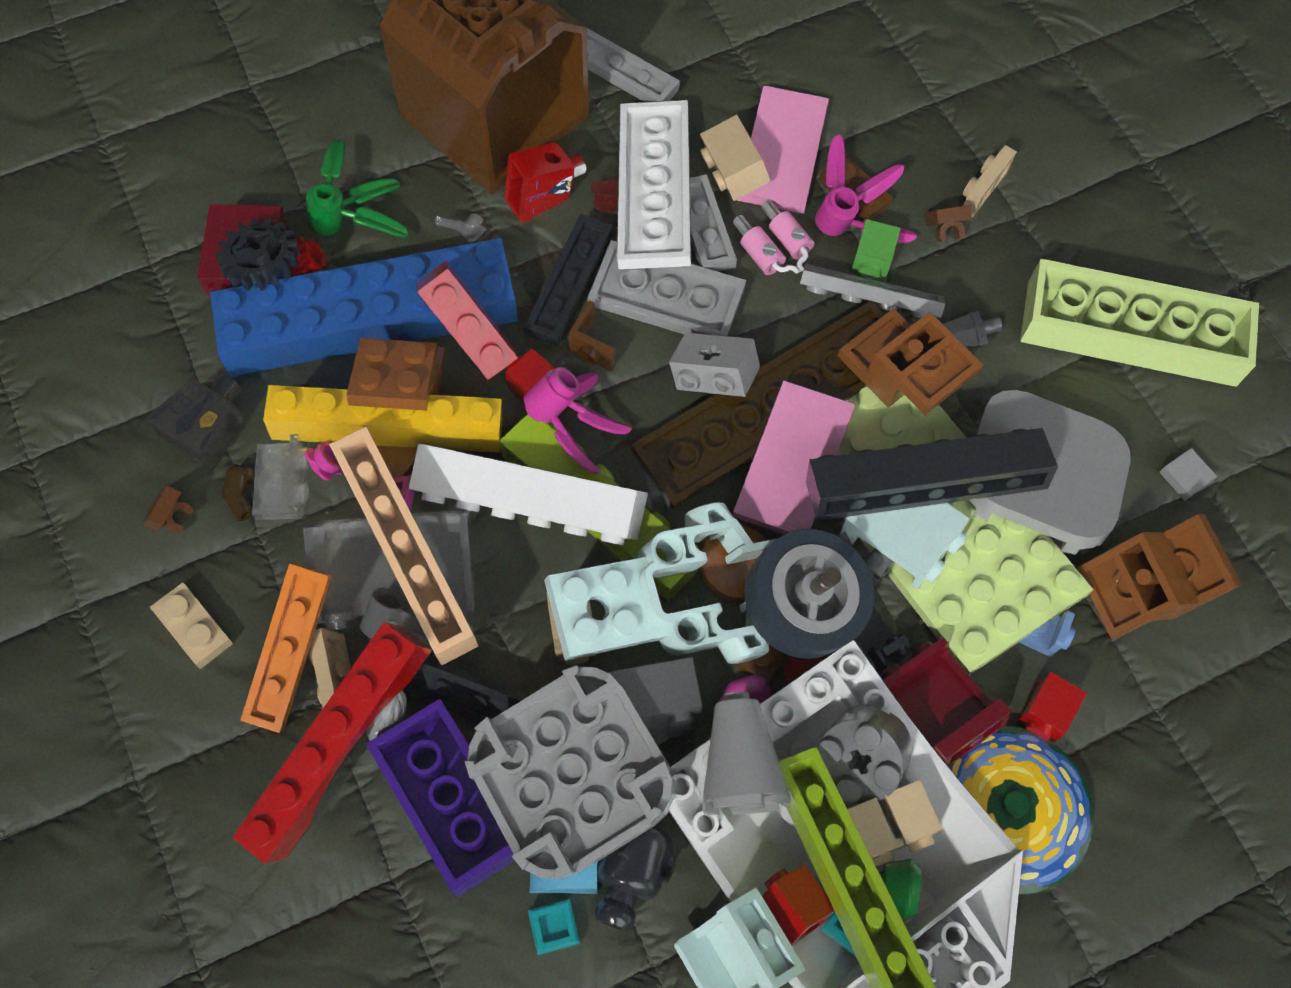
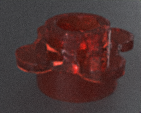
M615 178L612 181L604 182L600 180L594 181L591 184V191L595 194L594 208L605 213L618 211L619 179Z

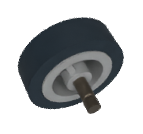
M796 530L775 540L753 562L745 582V604L753 626L760 636L772 647L793 657L811 659L835 652L861 634L873 612L874 586L871 574L864 560L846 541L822 530Z

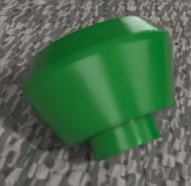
M913 859L885 863L883 872H878L902 920L907 921L917 913L921 890V867Z

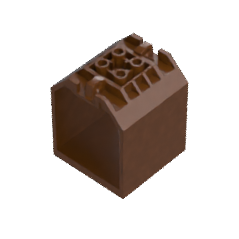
M553 0L391 1L380 24V30L400 116L489 194H494L506 184L508 156L510 153L553 142L557 143L589 118L587 27Z

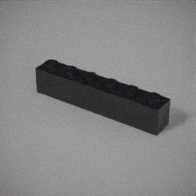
M1043 428L1016 429L1007 433L978 434L963 439H940L926 444H902L895 448L874 451L865 449L852 454L823 455L815 459H809L806 485L816 521L1044 490L1049 488L1058 465Z

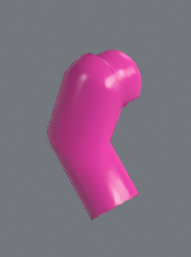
M754 674L730 682L718 702L723 701L724 694L748 692L749 699H756L762 703L771 696L772 689L766 683L765 678Z

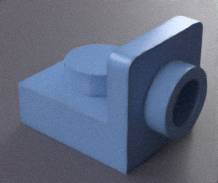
M1067 610L1061 617L1057 616L1051 621L1046 622L1019 643L1049 657H1052L1061 648L1066 650L1076 632V628L1071 627L1075 613Z

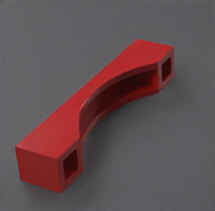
M383 622L232 838L264 864L286 859L311 824L324 791L347 754L381 711L409 684L432 651V648L401 625Z

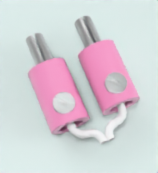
M771 200L765 201L761 207L772 220L769 224L771 232L793 259H799L797 267L793 265L782 267L786 257L762 227L756 226L752 228L743 215H739L734 219L733 224L743 235L740 241L741 245L765 275H771L776 271L786 272L789 270L797 274L804 270L802 263L807 260L808 253L814 246V241L789 211L781 213Z

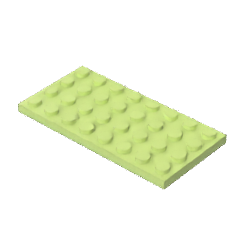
M866 386L858 394L846 400L855 404L838 455L857 453L865 449L874 451L895 448L902 444L918 445L933 443L940 439H963L966 436L940 405L924 415L904 395L888 408ZM969 500L948 504L970 518L962 531L968 537L955 555L949 551L944 555L941 561L946 563V566L933 583L926 579L921 587L916 589L912 586L915 577L895 562L887 574L938 640L944 637L950 643L948 648L949 654L968 675H971L1023 640L1034 630L1087 597L1094 589L1048 535L993 513L986 522L973 514L976 507ZM860 538L867 549L872 552L874 547Z

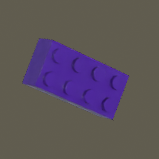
M438 699L366 744L451 892L457 898L515 861L512 858L514 854L474 779L469 778L465 761H468L469 745L441 699Z

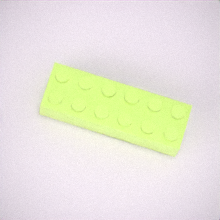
M1040 259L1028 281L1020 342L1237 387L1256 366L1259 303Z

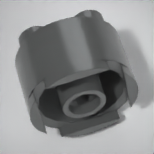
M868 704L857 705L845 710L834 721L817 747L843 802L846 804H861L873 798H877L878 802L885 799V795L889 796L897 788L910 762L912 740L909 731L897 716L891 712L888 714L876 709L877 706Z

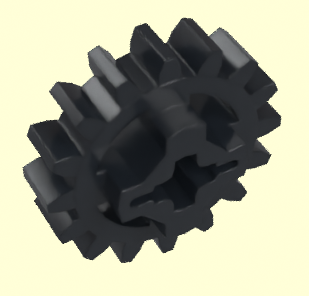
M252 218L251 225L249 226L239 222L237 223L239 229L237 232L230 230L225 232L228 241L218 242L221 251L215 253L224 278H229L234 287L242 282L245 291H249L253 284H258L260 291L265 290L266 283L268 282L278 286V278L280 276L290 278L292 275L289 267H298L299 265L296 256L301 254L293 231L287 230L283 222L274 226L271 218H267L263 224H259L256 218Z

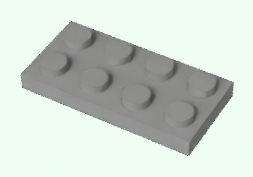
M611 240L588 296V302H594L595 308L681 334L729 335L745 290L746 280L694 264L683 267L618 269V242Z

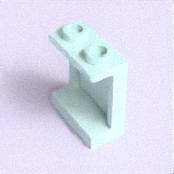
M948 503L850 516L846 518L840 536L851 544L858 537L863 539L915 577L912 586L919 589L926 579L933 583L946 566V563L941 561L948 551L955 555L968 537L962 531L970 518Z
M757 887L722 907L714 917L674 943L676 951L698 988H779L806 970Z

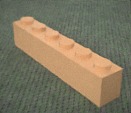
M367 427L329 444L440 664L444 665L478 647L477 641Z

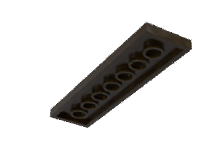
M873 301L868 302L760 367L746 397L715 394L631 445V451L673 510L753 461L783 381L844 401L855 396L862 388L866 387L860 378L838 357V353L844 345L884 316Z

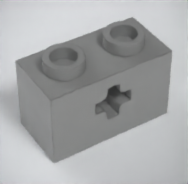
M693 333L684 334L669 361L677 390L746 397L760 368L754 339Z

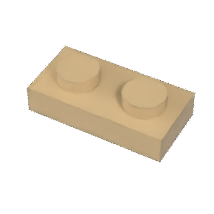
M1005 145L997 156L991 154L981 168L980 172L982 175L980 178L973 177L969 181L962 195L967 197L963 206L971 205L972 218L1006 176L1017 151Z
M183 582L150 606L151 610L199 669L203 668L233 644Z
M319 628L315 630L309 650V658L314 666L317 678V696L322 707H324L351 669L344 634Z

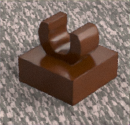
M971 205L925 212L927 226L938 225L935 231V237L938 242L947 241L946 230L948 227L954 229L955 240L963 239L966 231L960 221L972 219Z
M166 485L159 491L141 525L154 532L164 525L169 532L180 533L184 527L174 522L172 518L173 513L181 512L189 516L193 512V508L184 502L176 503L181 492Z

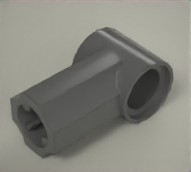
M376 588L371 595L360 624L361 631L372 639L383 622L397 624L432 648L411 606L407 605L406 598L394 589Z

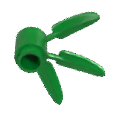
M338 140L333 141L327 149L321 168L322 176L327 177L326 183L311 187L306 194L310 226L318 234L330 236L340 230L344 223V216L353 218V221L357 224L400 238H408L409 233L406 227L386 215L364 207H359L356 212L343 209V207L354 202L361 204L398 189L401 184L394 178L370 181L351 188L349 191L350 197L343 200L341 191L332 184L333 179L341 175L345 156V143Z

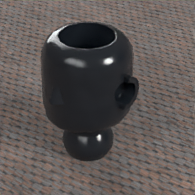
M654 826L597 862V880L601 885L608 888L605 898L597 904L595 909V916L598 922L628 932L636 921L634 908L637 899L648 901L655 898L663 882L667 883L671 879L675 868V858L672 857L673 841L667 832Z

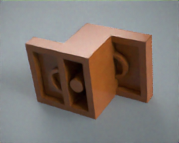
M894 308L844 345L838 353V357L888 408L905 395L924 415L928 414L978 374L983 367V364L931 312H928L911 326Z
M360 338L346 394L348 405L427 411L429 396L439 395L446 358L445 347H438L437 343Z
M1197 514L1165 532H1141L1077 567L1079 573L1094 589L1090 596L1111 638H1119L1151 621L1175 619L1242 586L1205 514Z

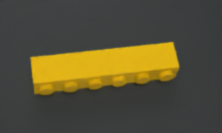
M268 385L263 421L271 440L322 443L328 441L333 443L367 427L376 446L418 447V443L447 450L500 453L499 441L501 440L503 420L502 399L430 395L427 411L348 405L346 389Z

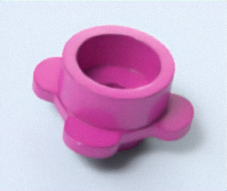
M328 441L319 443L316 449L308 448L305 451V457L309 461L312 470L326 481L332 479L334 474L341 475L343 473L329 445L332 442Z

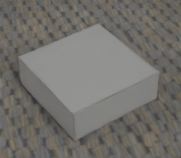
M1192 448L1166 465L1159 472L1184 501L1217 478L1215 473Z

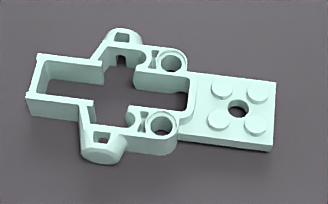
M709 503L696 507L686 513L685 528L663 531L653 537L639 550L637 559L548 575L544 582L565 661L660 640L662 647L672 655H685L718 647L729 664L743 663L762 657L769 652V643L760 636L753 626L745 602L739 605L741 613L746 612V627L723 630L717 623V616L723 611L721 603L670 614L665 613L662 610L653 578L690 572L703 566L708 561L706 552L699 551L694 543L702 541L708 535L710 540L718 539L729 554L725 557L727 564L756 559L777 539L753 543L724 503ZM656 548L665 553L667 562L658 557ZM589 600H596L603 605L605 609L603 620L593 619L588 614L586 605ZM678 625L687 630L689 641L680 636Z

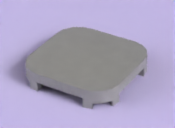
M1007 390L992 396L976 423L978 426L975 435L1007 433L1016 429L1043 428L1058 468L1048 489L969 500L976 507L973 514L987 522L993 513L1063 541L1062 552L1076 555L1079 549L1100 546L1113 530L1120 513L1131 463L1130 449L1125 438L1115 428L1101 420L1028 392Z
M576 665L562 671L563 675L493 719L486 717L474 728L476 733L469 745L468 761H465L469 778L474 779L514 854L512 858L522 870H526L540 878L563 880L582 872L654 827L667 815L674 800L675 780L669 763L624 688L610 673L596 667H579Z

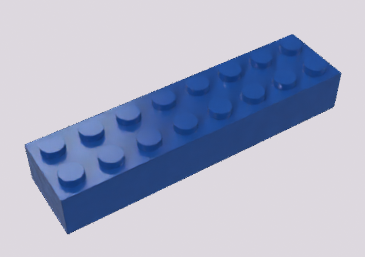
M499 238L278 279V286L268 282L263 291H260L258 284H253L249 291H245L244 287L240 286L210 292L218 357L229 376L232 377L357 353L360 338L419 341L451 335L418 294L416 282L445 260L497 325L518 322L515 296L502 239Z

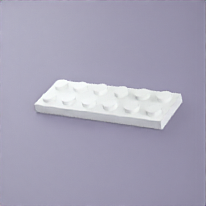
M688 100L620 104L618 269L691 266Z

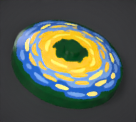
M1004 726L948 767L1019 850H1023L1018 896L1031 895L1054 887L1070 876L1079 866L1092 838L1093 805L1082 774L1069 756L1050 740L1045 741L1026 729Z

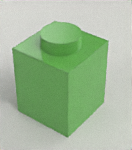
M866 219L851 273L885 282L901 228Z

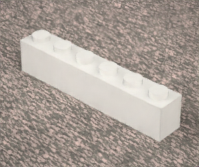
M418 443L409 489L423 492L422 500L444 504L445 497L457 500V508L479 512L480 505L492 508V516L514 520L515 513L528 516L527 524L550 528L551 521L565 524L563 532L587 537L588 530L602 533L601 541L624 545L625 538L638 540L648 496L646 492Z

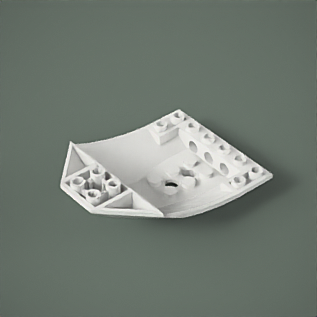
M853 640L760 704L778 760L780 761L818 747L821 739L838 716L845 710L857 705L868 704L877 706L876 709L888 714L891 712L904 723L912 740V753L907 770L896 789L921 780L943 830L932 836L935 844L911 853L908 846L892 852L895 858L894 861L913 859L921 867V890L917 913L913 918L903 922L936 988H1002L1010 981L1023 850H1019L955 777L902 709ZM710 739L670 767L675 780L674 800L669 808V812L730 902L756 887L762 896L768 890L764 883L773 874L783 868L790 873L802 865L807 867L826 893L785 806L779 804L780 810L745 815H732L729 807L719 808V815L703 813L702 798ZM879 801L878 803H879V805H880V807H881V809H882V812H883V814H884V816H885V819H886V821H887V823H888V825H889V828H890V830H891V832H892V835H893L894 839H896L895 834H894V832H893V830H892V827H891V825H890V823H889V821H888V818H887V816H886V814H885V811H884V809H883V807H882V805H881V802ZM844 803V804H845L846 808L848 809V808H851V807H853V806H856V805H858V804H860V803H854V804H846V803ZM884 865L877 867V870L883 872ZM824 923L817 930L792 945L806 969L789 981L792 988H871L856 956L821 931Z

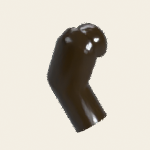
M235 464L231 466L226 472L222 490L223 499L239 522L249 519L254 514L252 506L243 494L245 485L251 484L255 478L254 470L248 464Z

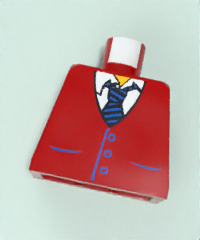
M554 142L509 154L504 200L521 223L561 204L570 197L573 178L586 172V165L582 156L575 154L568 157L562 148Z

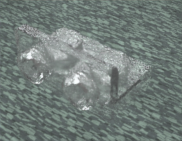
M290 434V443L257 444L252 515L255 520L302 518L303 505H308L309 486L307 482H304L305 470H309L311 466L305 457V451L309 447L304 446L298 434Z

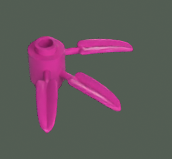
M840 134L836 135L832 139L826 167V185L830 188L833 187V190L827 194L816 212L815 221L818 228L827 235L838 236L843 234L851 225L861 228L862 234L866 219L863 222L854 219L859 210L858 201L862 199L864 203H869L884 193L901 177L904 165H894L857 187L855 193L853 190L844 187V141ZM901 228L897 243L912 242L916 239L917 235L912 231Z
M563 367L549 370L524 396L525 409L528 415L536 421L552 422L558 430L555 432V438L568 455L588 472L594 474L601 473V470L587 457L571 434L565 429L558 416L567 407H570L578 412V418L581 421L597 429L625 435L632 428L574 402L576 398L585 394L597 383L598 373L591 372L575 377L569 370Z

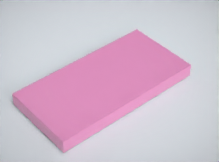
M763 86L751 140L764 162L771 182L737 199V201L762 206L765 201L771 200L778 209L804 214L829 98Z
M783 381L733 511V517L783 535L796 530L811 529L815 514L806 485L809 459H815L823 455H838L855 404Z

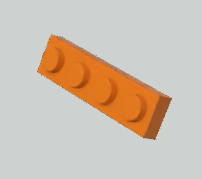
M295 562L289 563L240 721L277 733L284 731L331 583L332 574Z

